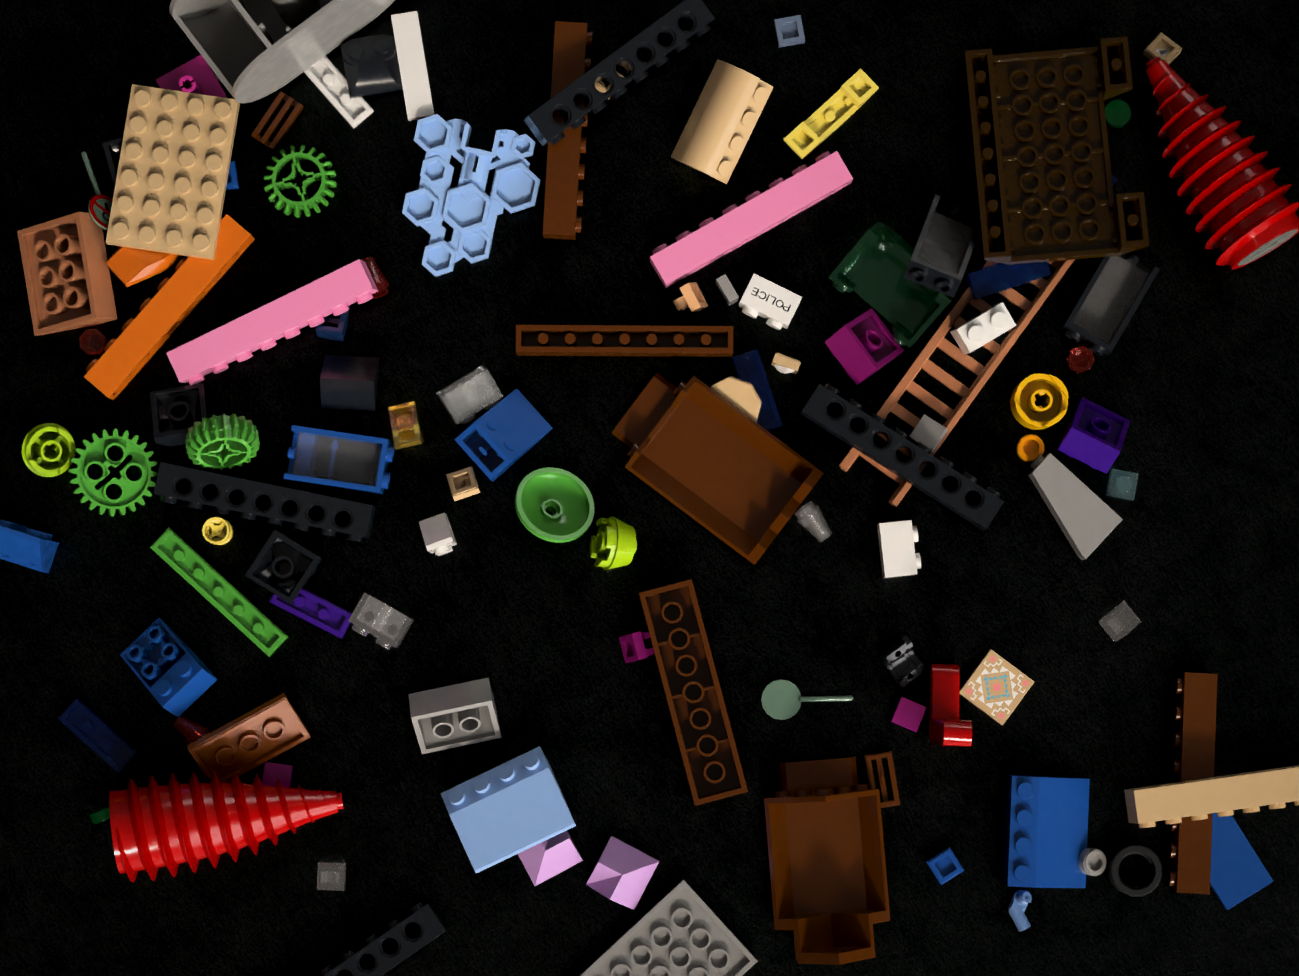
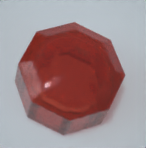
M97 329L86 330L79 337L80 348L90 356L101 355L104 347L107 345L106 336Z
M1079 346L1070 350L1066 360L1071 370L1082 373L1091 369L1095 359L1092 350Z

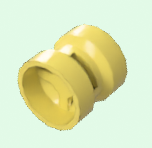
M219 517L208 519L202 529L204 538L216 545L228 543L233 537L234 532L230 522Z

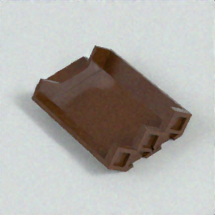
M656 373L612 431L614 436L631 448L627 454L630 460L625 466L626 469L754 565L824 474L695 376L687 384L682 381L676 387Z

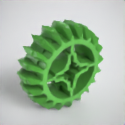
M305 145L300 146L299 152H297L294 146H290L291 154L287 155L282 149L280 150L282 159L279 160L275 156L272 157L276 166L267 165L266 169L272 175H265L264 180L272 184L266 185L264 189L266 192H273L268 199L270 202L277 201L275 204L277 210L285 206V215L289 216L294 209L296 218H300L301 210H304L305 215L310 217L311 208L320 213L321 210L318 204L322 203L326 207L329 205L325 196L334 197V192L328 188L337 187L336 181L329 180L336 176V172L329 170L332 167L331 161L323 162L326 157L324 153L316 156V148L312 147L307 154ZM300 161L314 164L320 169V172L314 174V172L303 171ZM291 165V174L280 182L283 171ZM298 171L304 178L302 190L296 183L299 177ZM318 181H321L319 190L309 199L310 188L317 185ZM280 190L297 191L301 201L297 202L285 198Z
M223 413L221 416L213 414L211 418L203 417L202 422H194V426L188 428L185 445L189 459L193 461V464L200 465V468L209 467L210 471L214 469L222 471L224 468L232 470L234 466L242 467L243 462H251V458L255 457L256 452L259 450L260 441L258 430L253 425L252 420H246L245 416L237 417L236 414L227 416Z

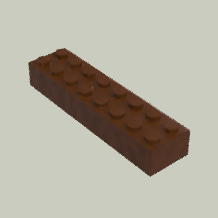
M692 579L639 593L694 805L697 806L748 792Z

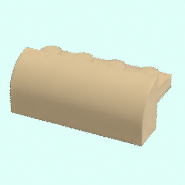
M717 59L671 157L727 184L772 92L773 86L747 71Z

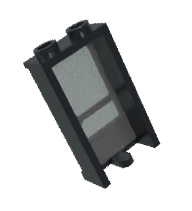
M935 194L903 278L954 298L981 229L980 215L975 225L972 226L959 221L963 213L961 206H954L950 216L937 212L935 210L941 196Z
M1123 254L1102 257L1060 329L1065 331L1064 335L1075 342L1081 340L1088 344V349L1099 356L1110 354L1160 269L1157 267L1147 268L1139 263L1140 259L1133 254L1129 256Z

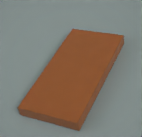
M282 693L187 746L209 782L215 770L220 782L228 783L232 781L235 771L239 777L311 738L286 695Z

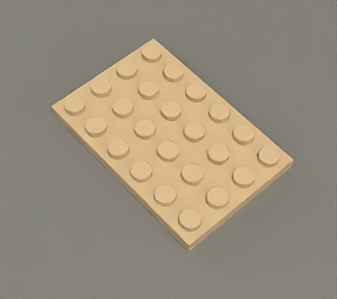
M132 84L106 237L108 245L215 260L240 103L230 98Z

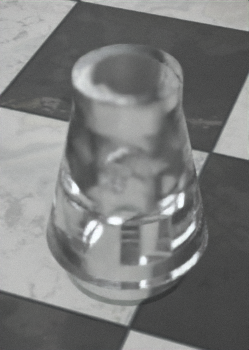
M812 501L806 503L795 512L798 518L797 522L819 542L824 541L832 534L819 506L815 505Z

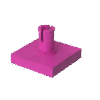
M202 55L156 79V82L162 89L227 98L212 69Z

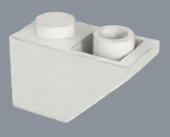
M446 513L419 522L428 552L441 556L453 551L452 546L457 545Z

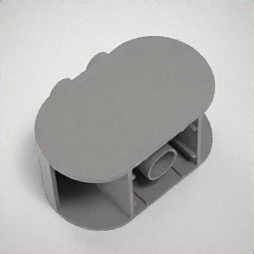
M171 0L169 12L238 103H249L259 100L291 82L373 21L395 0Z

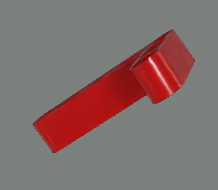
M931 664L929 740L932 744L970 747L972 744V722L959 719L960 670L958 664Z

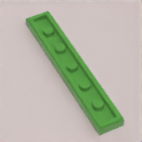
M168 527L152 544L150 548L269 657L288 638L277 625L171 528Z

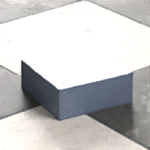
M801 15L774 19L778 48L805 43Z

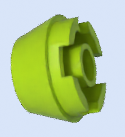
M45 423L38 425L26 435L23 441L22 457L24 463L36 475L42 477L58 476L72 465L70 458H75V442L69 431L58 424Z
M613 516L599 518L596 522V525L599 526L596 536H591L590 557L596 558L594 566L610 570L629 565L637 549L635 529Z

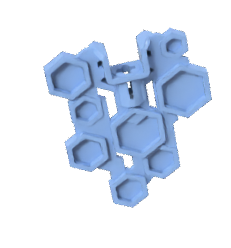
M438 114L418 120L414 142L426 151V155L422 163L418 190L406 193L402 213L417 227L421 226L431 235L429 245L425 246L422 265L435 277L453 272L455 263L462 258L467 259L471 264L488 259L497 215L503 214L504 208L512 214L536 205L541 180L529 170L530 163L525 159L533 156L536 144L527 134L519 136L513 130H496L492 152L468 147L472 128L464 120L455 118L445 121ZM452 155L462 164L458 186L450 189L454 173V167L450 164ZM477 158H479V159H478V163H477L476 172H474V171H475V166H476ZM495 169L490 196L485 193L489 170ZM443 220L454 229L452 239L449 242L444 240L446 228L442 226Z

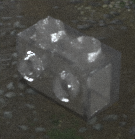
M483 365L437 392L451 419L456 424H466L476 417L475 413L482 409L489 410L499 403L498 399L503 397L488 369Z
M364 592L348 621L354 624L352 627L354 631L365 637L367 633L377 637L375 641L377 644L390 650L391 646L399 647L414 619Z

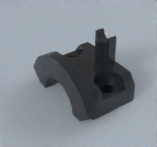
M906 635L900 637L897 643L878 657L882 661V665L890 671L893 679L901 687L915 679L925 669L923 663L920 662L912 651L913 644Z

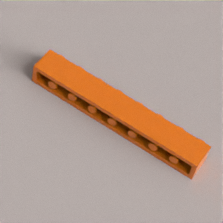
M228 214L224 218L221 217L215 260L190 256L188 259L186 257L181 259L175 267L177 271L170 279L168 277L159 284L157 288L159 292L152 299L148 298L139 308L141 312L135 319L130 318L121 329L123 331L117 339H111L104 347L105 353L99 360L97 358L94 359L87 366V373L84 377L106 397L114 400L255 238Z

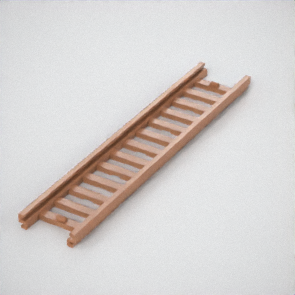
M1074 260L1047 262L1055 268L1048 280L1041 277L1025 264H1004L1040 290L1032 302L994 276L991 272L997 265V262L987 261L876 415L885 420L891 412L915 429L921 419L897 403L903 393L908 391L946 419L942 426L946 427L948 432L933 453L930 452V455L934 456ZM983 283L1024 311L1017 323H1015L1016 326L1006 331L1009 334L1001 345L991 340L982 346L993 354L985 367L969 355H963L961 349L944 338L952 326L957 328L967 322L960 317V314L968 304L980 313L992 307L975 295ZM937 347L978 376L970 388L929 360V357ZM921 369L962 397L954 410L913 381ZM881 433L876 434L881 439L887 442V438L885 435ZM852 447L839 467L847 472L856 458L861 456L900 484L888 500L889 504L897 507L912 485ZM897 449L910 459V453L907 449ZM924 462L920 464V474L928 463Z

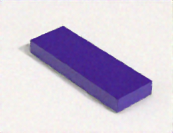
M302 588L292 605L274 593L269 601L341 639L355 615Z

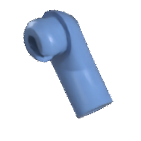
M1027 890L1016 891L1008 906V912L1019 932L1031 926L1024 913L1028 903H1031L1032 896Z

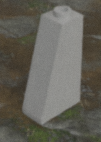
M1051 453L1045 457L1040 454L1030 465L1033 470L1029 473V477L1077 556L1081 560H1085L1123 519Z

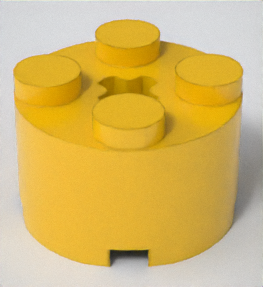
M1043 373L1032 374L1022 380L1013 390L1010 398L1012 414L1021 425L1031 430L1049 428L1059 422L1066 414L1069 399L1068 391L1063 382L1053 375ZM1043 397L1045 400L1042 403L1043 406L1037 407L1034 403L1036 398Z

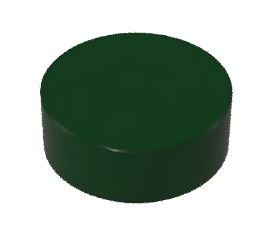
M1122 100L1109 102L1105 107L1106 124L1112 128H1121L1126 125L1131 117L1129 105Z
M109 805L89 814L92 823L98 824L110 819Z

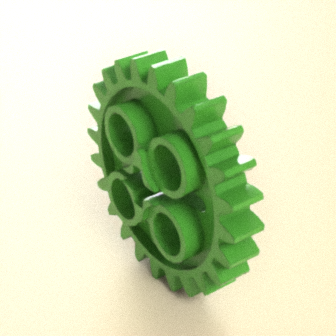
M104 429L101 431V438L92 433L91 438L93 442L90 443L85 439L82 440L85 447L84 450L75 448V452L80 455L79 458H70V461L76 464V468L69 469L68 472L76 474V478L70 480L69 483L78 484V488L73 493L83 494L79 501L80 503L90 501L89 510L99 506L98 513L100 515L108 509L109 515L114 516L116 509H118L123 516L126 513L125 507L135 512L136 507L134 503L137 502L140 505H145L142 496L151 497V492L147 490L148 486L155 487L156 484L151 481V477L157 476L158 473L151 471V467L158 463L148 459L154 452L144 451L147 442L137 444L138 435L128 439L129 433L127 430L119 436L118 430L113 429L111 436H109ZM113 445L117 446L121 451V456L117 461L110 460L107 455L108 449ZM128 455L132 456V459L117 471L118 478L111 477L99 490L95 489V486L109 475V466L116 468ZM92 464L98 465L101 469L99 478L95 480L87 475V469ZM132 465L136 466L140 473L135 481L129 480L126 476V470ZM110 484L117 485L120 491L119 496L113 500L106 495V488Z

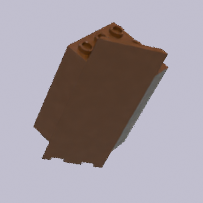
M856 757L779 763L782 791H775V797L764 798L774 929L793 930L795 958L798 964L841 965L875 958L873 924L890 921L879 789H868V784L858 785Z

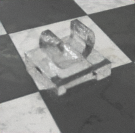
M318 862L317 890L344 891L346 884V862Z

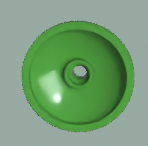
M553 467L534 470L521 481L515 494V508L520 521L527 530L543 540L555 543L575 540L583 535L592 523L595 510L593 497L584 482L566 470ZM546 511L552 512L553 516L549 515Z

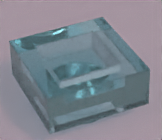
M1110 469L1106 496L1133 501L1139 474Z

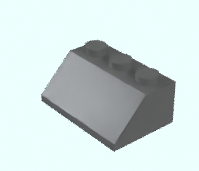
M489 677L408 694L411 719L422 754L502 738Z

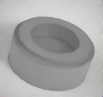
M1086 848L1081 852L1078 859L1080 870L1090 876H1098L1103 873L1107 864L1105 854L1095 848Z

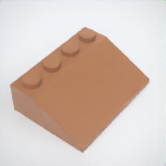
M76 212L17 231L34 336L94 326L117 319L110 271L106 264L108 259L103 229L92 220L89 213Z

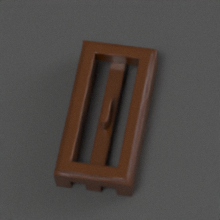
M280 91L251 136L275 151L304 106ZM284 100L285 104L262 137L261 133ZM293 106L294 110L273 141H268L289 108Z
M886 751L864 755L869 789H876L871 760L876 759L883 802H880L881 808L900 805L892 752ZM881 758L887 759L893 795L892 801H888Z

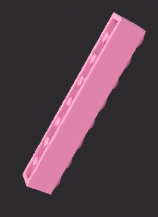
M827 151L815 158V164L808 168L806 164L792 171L793 176L785 181L783 178L775 180L768 185L770 189L762 194L759 191L752 193L745 198L747 202L739 207L736 204L729 206L722 211L723 216L716 220L713 217L706 219L699 224L700 229L695 232L685 231L675 238L677 242L667 247L665 243L652 251L653 255L650 256V262L665 288L670 287L851 184L853 177L839 153L836 151L830 154Z
M358 259L167 352V356L179 382L189 383L192 386L205 380L204 375L210 372L217 374L229 368L228 364L235 360L243 362L253 356L252 352L260 348L262 351L276 346V340L283 337L290 339L301 333L300 329L307 325L310 328L322 324L325 321L324 317L332 313L334 316L348 311V306L355 302L362 304L373 298L372 294L378 292V289L366 263Z

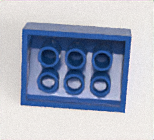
M1027 775L1007 776L1003 884L1012 887L1086 888V874L1080 870L1078 859L1081 852L1087 848L1090 779Z

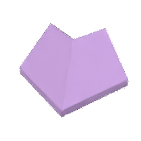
M564 831L518 853L534 886L583 861L568 831Z
M611 836L586 885L608 899L634 910L659 860Z

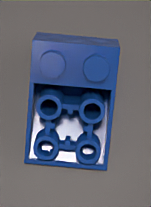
M515 389L470 425L455 441L485 475L494 482L553 428L521 392Z
M0 519V559L43 573H49L59 542L51 540L53 536L51 534Z
M160 617L120 654L159 704L176 717H179L217 681V678Z

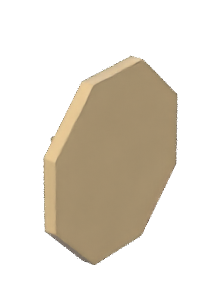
M729 376L711 386V389L757 423L762 401L751 383Z

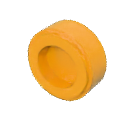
M1026 435L1017 443V454L1022 460L1033 462L1040 454L1043 455L1044 443L1036 435Z

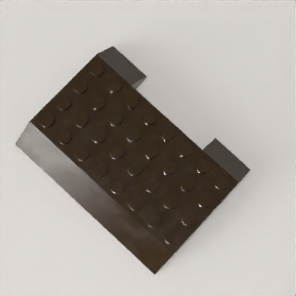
M1128 36L1100 39L1099 46L995 56L992 55V48L965 51L984 260L1014 265L1123 255L1149 246L1144 192L1116 194L1114 200L1104 100L1133 89Z

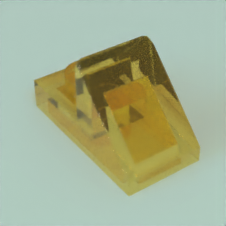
M412 401L388 407L395 449L422 444L424 439L419 426L415 402Z

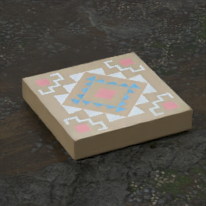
M990 649L962 686L959 694L1000 725H1003L1034 684V681Z

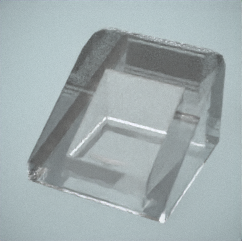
M1122 601L1099 620L1100 625L1115 642L1125 637L1141 622L1125 601Z

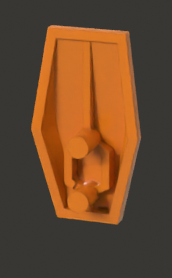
M120 246L106 264L124 285L129 287L169 270L182 255Z

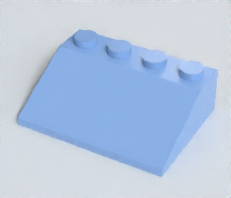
M540 746L441 793L449 816L475 873L481 872L576 826L551 766Z

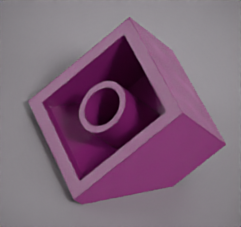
M872 308L844 325L825 341L831 353L837 358L856 385L870 377L904 351Z

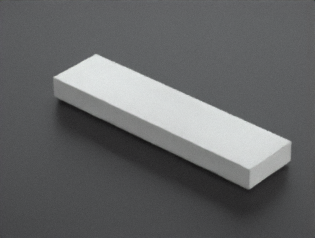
M413 11L391 15L408 121L435 115L418 12Z
M326 56L304 71L353 129L374 112L362 97L350 99L346 78Z

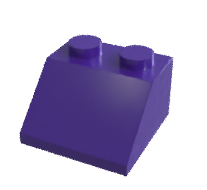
M1082 397L1062 436L1058 450L1069 457L1089 465L1093 469L1107 474L1121 452L1130 420Z

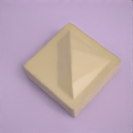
M472 466L446 474L454 501L480 493Z

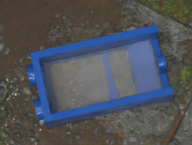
M292 425L291 431L294 432L292 447H289L288 450L289 467L288 473H284L283 479L383 494L384 489L389 488L390 473H386L388 462H392L394 457V446H390L391 441L389 439Z

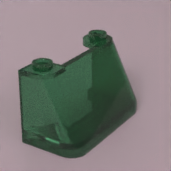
M877 222L868 229L828 278L833 281L832 285L842 293L845 291L849 293L855 291L894 325L892 327L894 332L893 338L899 344L907 345L910 348L953 300V297L903 278L914 248L890 227L882 222ZM919 253L918 259L930 263Z

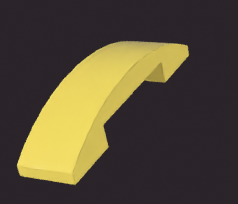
M860 68L806 121L800 123L788 134L784 141L803 159L850 118L879 87Z

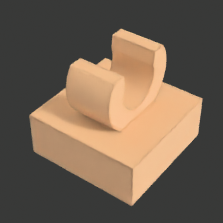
M696 282L687 283L680 287L683 296L673 301L678 311L690 308L691 312H695L708 307Z

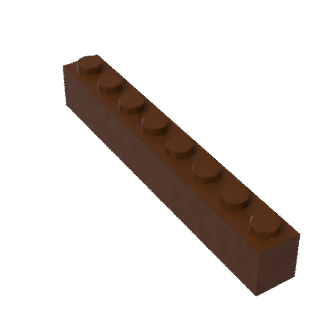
M555 21L551 98L591 70V58H586L587 48H592L593 32L588 31L587 23ZM575 96L574 104L579 108H583L584 99ZM553 112L552 117L554 121L563 124L564 116L559 112ZM588 114L584 116L587 121L575 130L571 126L563 132L565 137L555 145H552L550 142L548 143L543 238L576 240V233H581L582 217L577 216L578 206H583V190H579V180H584L585 164L580 163L581 153H586L587 137H582V127H587Z
M516 325L517 356L732 357L733 326Z
M1183 672L1179 673V678L1175 679L1174 690L1175 694H1178V705L1174 706L1173 717L1174 721H1177V732L1173 733L1172 745L1176 749V760L1172 761L1171 766L1175 782L1214 777L1218 674ZM1213 813L1208 814V819L1192 821L1191 816L1182 817V823L1169 824L1170 831H1173V842L1169 843L1168 848L1169 858H1172V870L1169 869L1167 875L1168 886H1171V891L1177 893L1210 894Z

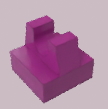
M640 631L619 637L625 664L648 658V656L654 654L653 648L645 649L643 641L650 638L649 632Z

